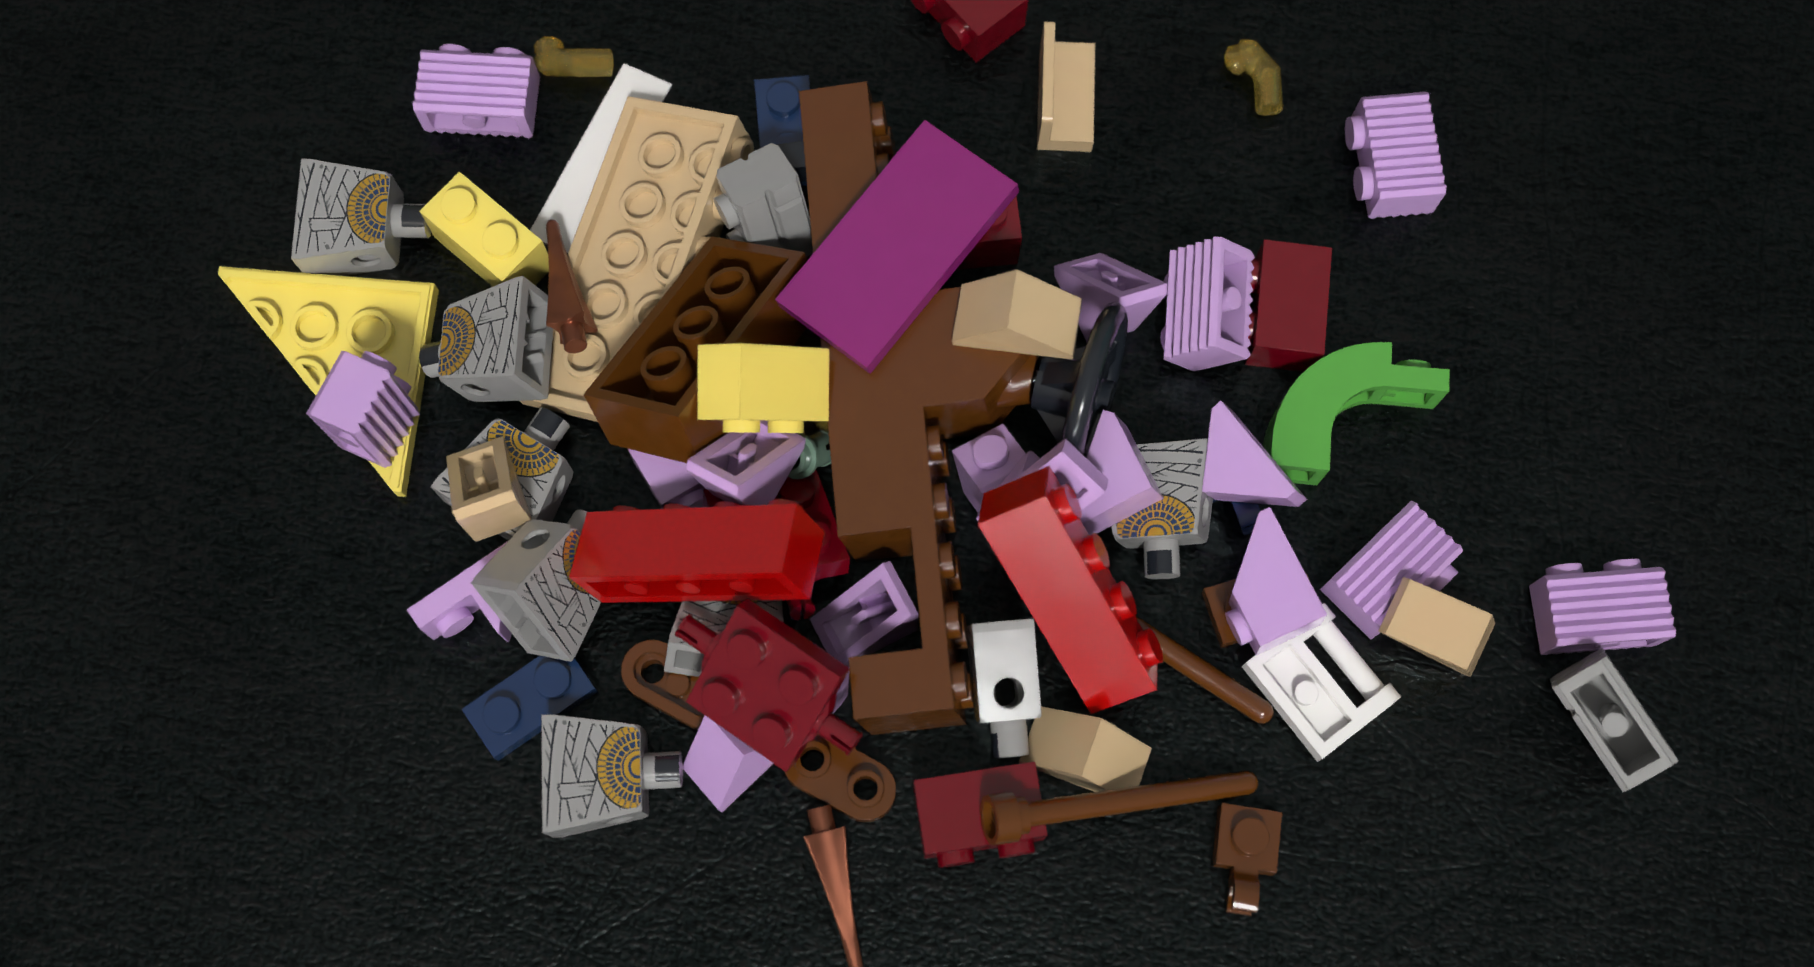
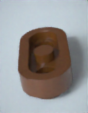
M646 640L634 645L625 655L621 667L622 679L629 691L641 701L698 730L704 714L688 704L686 700L699 677L665 672L660 681L656 683L646 682L644 672L648 666L652 664L665 666L668 644L659 640Z
M819 734L807 743L798 761L785 772L788 780L797 789L826 805L831 804V808L859 822H872L882 818L890 811L895 801V780L886 766L856 749L847 756L845 752ZM818 750L824 755V763L820 769L809 771L802 766L801 760L807 751ZM861 779H870L877 785V793L870 800H861L854 793V787Z

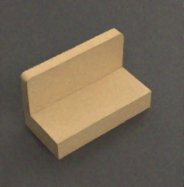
M1044 21L1039 50L1037 150L1091 152L1094 143L1095 43L1055 42V22Z

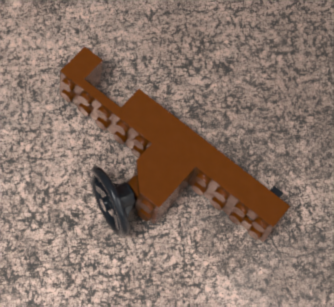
M867 81L799 91L803 141L776 144L798 174L799 181H807L813 253L895 156L891 126H887L883 101H873ZM961 287L939 290L871 374L821 338V348L829 349L828 430L838 537L856 562L914 555L923 649L848 657L854 720L871 735L966 725L965 708L975 707L971 672H967L965 662H960L958 649L968 648V632L964 612L960 613L959 602L953 601L952 591L962 590V575L959 556L954 554L952 541L947 542V533L956 532V518L953 499L948 497L946 483H941V477L950 476L951 474L948 447L946 441L943 442V439L982 435L1001 425L1015 406L1031 403V408L1038 410L1058 444L1067 439L1087 458L1102 411L1110 412L1123 362L1128 317L1125 307L1118 302L1106 305L1095 321L1086 346L1074 350L1073 360L953 345L952 338Z

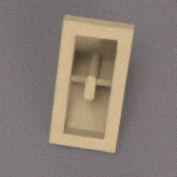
M1019 270L962 284L952 343L956 346L1073 360L1082 299Z
M503 436L446 456L452 512L456 521L475 542L522 526L532 520Z
M1403 577L1378 632L1461 674L1471 677L1493 630L1495 621L1491 613Z
M1041 706V718L1034 719L1028 735L1029 755L1021 756L1019 764L1035 761L1036 770L1088 790L1099 792L1139 786L1152 748L1102 718Z

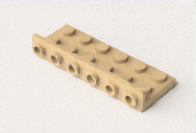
M627 97L568 252L572 270L598 332L585 333L587 348L584 351L568 353L564 350L563 344H560L559 332L553 329L548 399L520 401L522 404L536 408L544 407L553 412L598 422L583 394L711 236L720 238L724 222L713 198L722 194L716 177L717 169L739 158L747 160L748 154L754 152L753 142L738 116L636 97Z

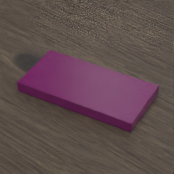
M924 120L775 300L780 308L871 374L1019 193L1018 184Z

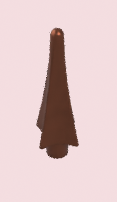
M549 220L546 224L549 260L546 326L559 332L560 344H563L566 352L580 353L587 348L585 333L598 332V329L572 270L559 224L556 220Z
M831 804L807 810L812 834L803 838L831 906L848 966L864 967L852 906L846 826L836 828Z

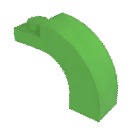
M1392 342L1362 343L1337 350L1311 365L1290 387L1270 420L1262 446L1293 483L1318 485L1330 470L1331 432L1333 422L1338 414L1348 408L1362 404L1434 409L1449 392L1450 369L1431 368V364L1423 360H1403L1396 363V365L1392 364Z

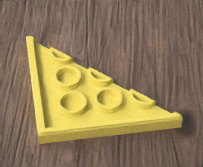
M219 266L218 275L315 395L320 390L341 351L349 352L360 358L364 351H369L383 357L397 367L394 375L412 387L408 396L420 412L425 373L420 365L419 353L423 345L431 343L439 292L434 283ZM419 415L412 417L414 425L407 427L409 435L401 437L403 445L396 447L398 455L390 458L391 466L384 468L370 462L390 489L397 496L406 497Z

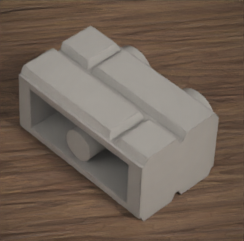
M770 143L748 154L747 160L739 158L717 169L716 177L722 194L713 198L726 227L728 229L734 228L733 231L726 234L727 239L805 252L806 257L813 254L810 216L799 177L778 145Z
M1603 648L1550 678L1553 690L1566 709L1570 710L1572 718L1622 792L1632 789L1678 762L1673 750Z

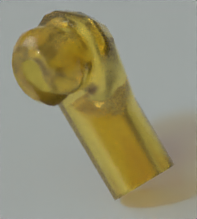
M552 36L543 37L534 45L536 55L533 60L536 68L543 75L562 77L612 76L613 55L611 49L564 48L562 41Z
M1242 39L1239 45L1229 46L1224 54L1226 67L1235 75L1247 71L1254 80L1256 113L1264 116L1280 113L1283 109L1281 70L1278 64L1257 41Z

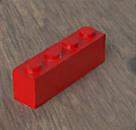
M1047 466L983 493L978 526L1089 712L1093 714L1157 690L1158 664L1163 662V653L1155 633L1150 628L1143 630L1136 618V604L1130 589L1123 581L1116 583L1109 571V557L1101 538L1096 533L1089 535L1080 520L1082 512L1075 492L1067 483L1060 485L1051 467Z
M785 499L771 500L768 502V505L745 506L729 501L718 502L714 507L690 508L681 504H666L663 506V509L639 510L630 506H616L613 508V511L586 513L569 578L601 603L744 601L747 598L750 600H810L825 531L804 511L801 505Z

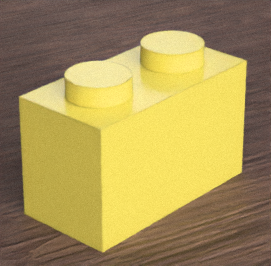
M458 172L419 211L434 237L492 287L519 276L526 277L536 285L549 272L548 252L543 241L461 172Z
M745 343L698 345L697 420H723V432L760 433V421H768L767 433H804V421H829V349Z

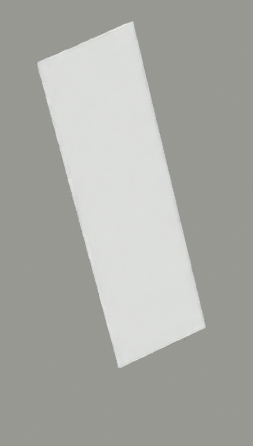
M625 63L623 64L530 230L543 243L548 244L547 222L549 220H556L560 227L566 252H569L627 97L663 102L672 84Z

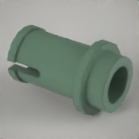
M818 429L806 435L797 433L806 438V442L801 455L788 475L789 478L803 479L812 475L817 467H825L831 464L830 449H826V445L830 444L829 431L825 429Z

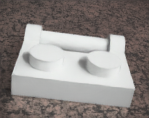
M1325 603L1322 606L1327 616L1320 626L1257 656L1255 655L1242 666L1317 762L1330 754L1401 698L1391 683L1384 685L1340 632L1332 622L1336 616ZM1312 635L1316 638L1364 697L1365 702L1358 707L1352 703L1305 645V640Z

